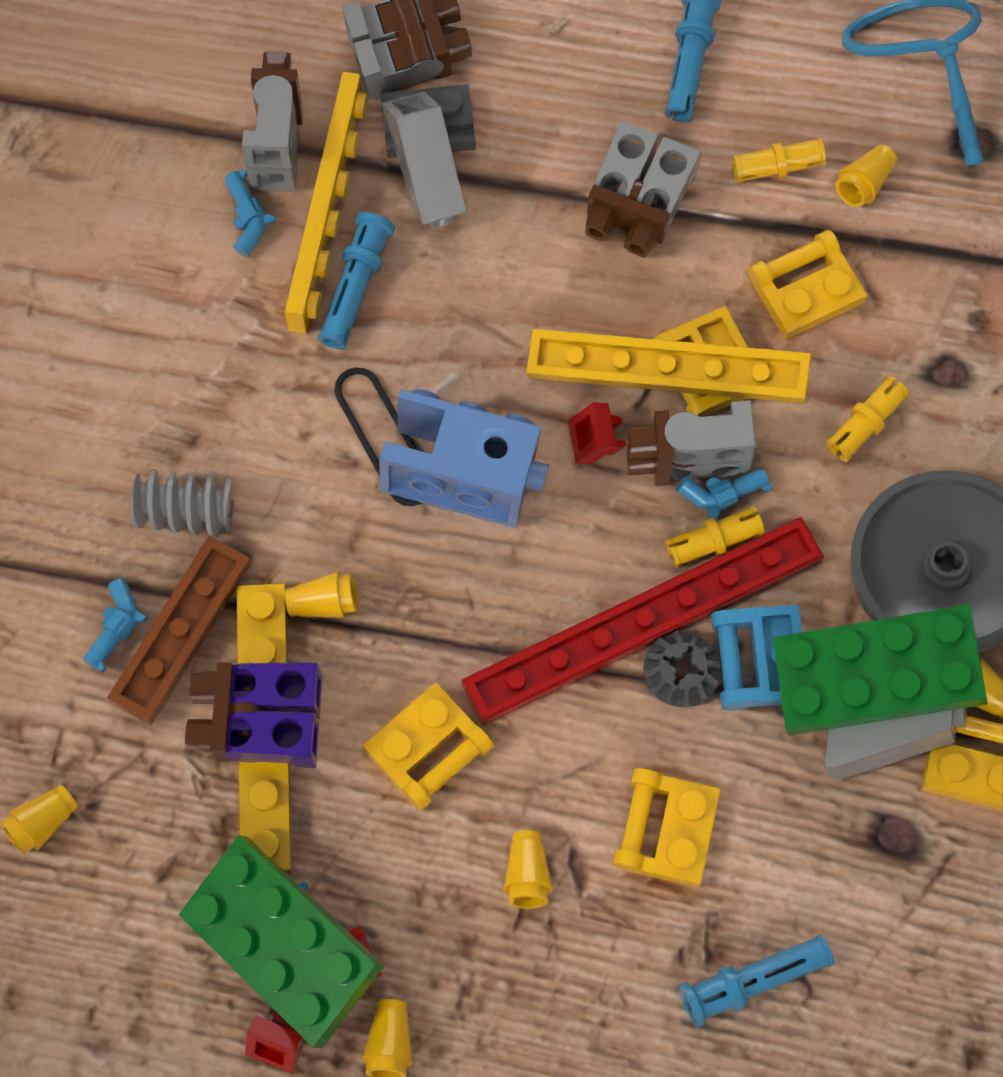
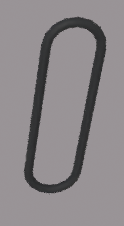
M355 367L340 374L335 382L334 391L340 406L380 476L379 460L343 397L341 388L344 380L355 374L368 377L397 428L398 414L378 378L365 368ZM401 434L408 448L417 450L411 437ZM390 495L395 502L403 506L413 507L422 504L415 500Z

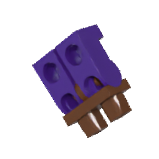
M217 662L216 671L192 673L189 687L192 704L214 705L212 719L187 720L185 732L186 746L191 750L212 753L218 762H232V760L247 763L272 762L295 764L296 767L316 768L319 723L317 719H320L323 678L318 664L241 663L233 665L229 662Z

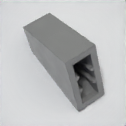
M425 91L383 102L382 106L416 217L423 225L429 223L431 227L444 226L454 222L456 215L466 213V208L441 106Z
M967 708L829 729L825 768L831 779L843 780L955 743L956 728H965Z

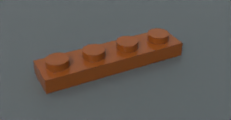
M208 536L108 695L107 699L111 704L152 726L251 566L250 557Z

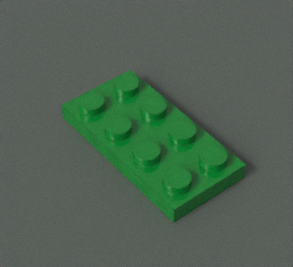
M970 604L773 637L785 729L788 736L988 704Z
M238 835L178 914L313 1048H323L384 967L372 953L246 836Z

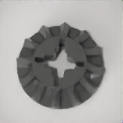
M676 630L672 634L659 637L649 649L644 661V677L650 691L662 702L675 707H692L704 702L714 693L720 681L722 662L719 661L714 644L706 642L698 633L689 634ZM689 652L691 653L690 667L696 670L695 675L687 673L683 679H680L677 686L674 684L676 668L669 665L671 661L680 662L682 657H685L686 653Z

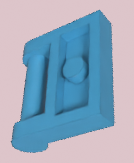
M799 605L728 609L712 613V628L714 631H718L724 691L720 693L721 708L732 711L748 707L782 705L773 637L802 632ZM750 627L757 681L756 688H743L737 629Z

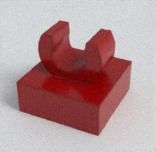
M592 402L568 420L575 464L591 465L604 455H614L627 446L625 440L615 439L614 429L622 424V419L610 414L609 403Z
M276 1011L271 1021L255 1015L247 1031L245 1055L292 1074L300 1057L303 1037L297 1031H294L295 1029Z

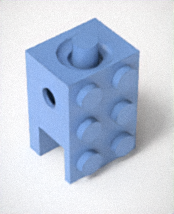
M401 389L398 397V433L435 442L432 454L384 442L379 459L380 492L516 528L527 488L542 492L549 464L535 461L541 427L533 425L529 419L520 415L508 414L503 417L488 413L482 406L475 403L460 402L458 405L440 400L438 395L427 390L416 389L410 392Z

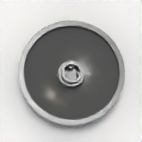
M932 471L910 476L883 491L869 505L861 517L854 534L850 556L853 587L868 617L871 620H878L970 604L979 653L1002 644L1003 487L986 478L970 473Z

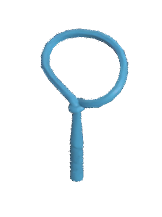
M902 0L871 11L849 24L842 32V46L852 54L874 57L936 51L938 57L944 58L953 113L956 117L955 121L959 130L958 134L962 143L961 147L966 167L984 162L979 140H977L976 127H974L975 122L971 113V105L955 55L959 50L958 44L975 33L981 24L980 9L966 0ZM950 7L965 11L971 16L967 25L944 41L925 39L869 45L852 39L855 33L873 22L893 14L918 8Z

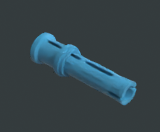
M682 0V4L685 7L683 20L677 25L675 33L679 43V51L675 63L669 100L665 109L667 118L672 117L674 111L673 121L688 122L693 119L704 53L706 48L714 41L715 32L712 24L714 14L720 10L722 0Z
M360 212L357 214L355 220L357 230L352 244L345 247L342 255L345 264L344 272L338 283L325 323L318 336V340L323 345L332 349L344 350L346 348L351 328L355 322L371 275L376 274L381 269L383 261L380 256L386 239L392 237L395 231V226L391 221L375 213Z
M817 935L809 941L772 954L740 969L735 970L732 966H724L718 969V975L694 985H690L688 982L679 985V992L691 1022L696 1028L705 1025V1019L731 1008L736 1012L740 1011L748 1004V998L789 983L823 967H829L834 964V959L825 938L822 935ZM799 960V962H797V963H795V964H792V965H790V966H788V967H785V968H783V969H780V970H778V971H775V972H773V973L768 974V975L765 976L766 973H769V972H771V971H773V970H776V969H778V968H781V967H783V966H786V965H788V964H790V963H793V962Z

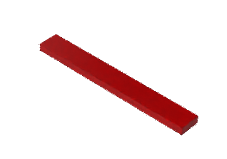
M799 517L462 679V686L484 726L655 643L659 637L672 634L676 630L680 631L711 616L716 611L726 609L822 562L824 555L803 518Z

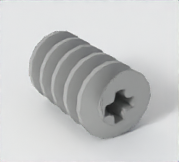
M156 469L151 470L146 482H141L140 475L137 474L134 479L131 495V523L133 527L143 528L149 519L152 529L160 531L168 520L171 531L179 533L187 522L189 532L194 535H198L206 524L207 532L212 537H217L225 526V531L228 534L234 512L232 478H227L220 491L216 490L213 476H208L203 488H198L195 474L189 473L184 486L178 485L176 472L170 471L165 484H160Z

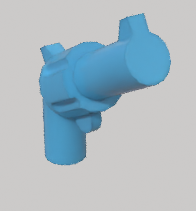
M245 169L229 173L224 178V182L237 204L235 212L238 217L235 218L234 224L239 230L245 229L233 248L241 255L249 257L263 236L265 228L276 222V219L273 215L267 214L259 198L252 196L245 183L247 173Z
M762 467L731 482L728 479L720 481L718 478H710L706 482V489L690 477L685 476L676 488L678 493L696 506L707 510L709 517H713L715 520H718L720 512L737 505L739 498L758 489H762L765 492L772 490L769 478Z
M119 578L109 583L108 589L116 607L107 608L104 611L103 617L105 621L102 623L104 630L83 657L84 662L102 673L106 671L105 660L119 641L125 642L139 623H145L148 619L137 611L135 599L124 578Z

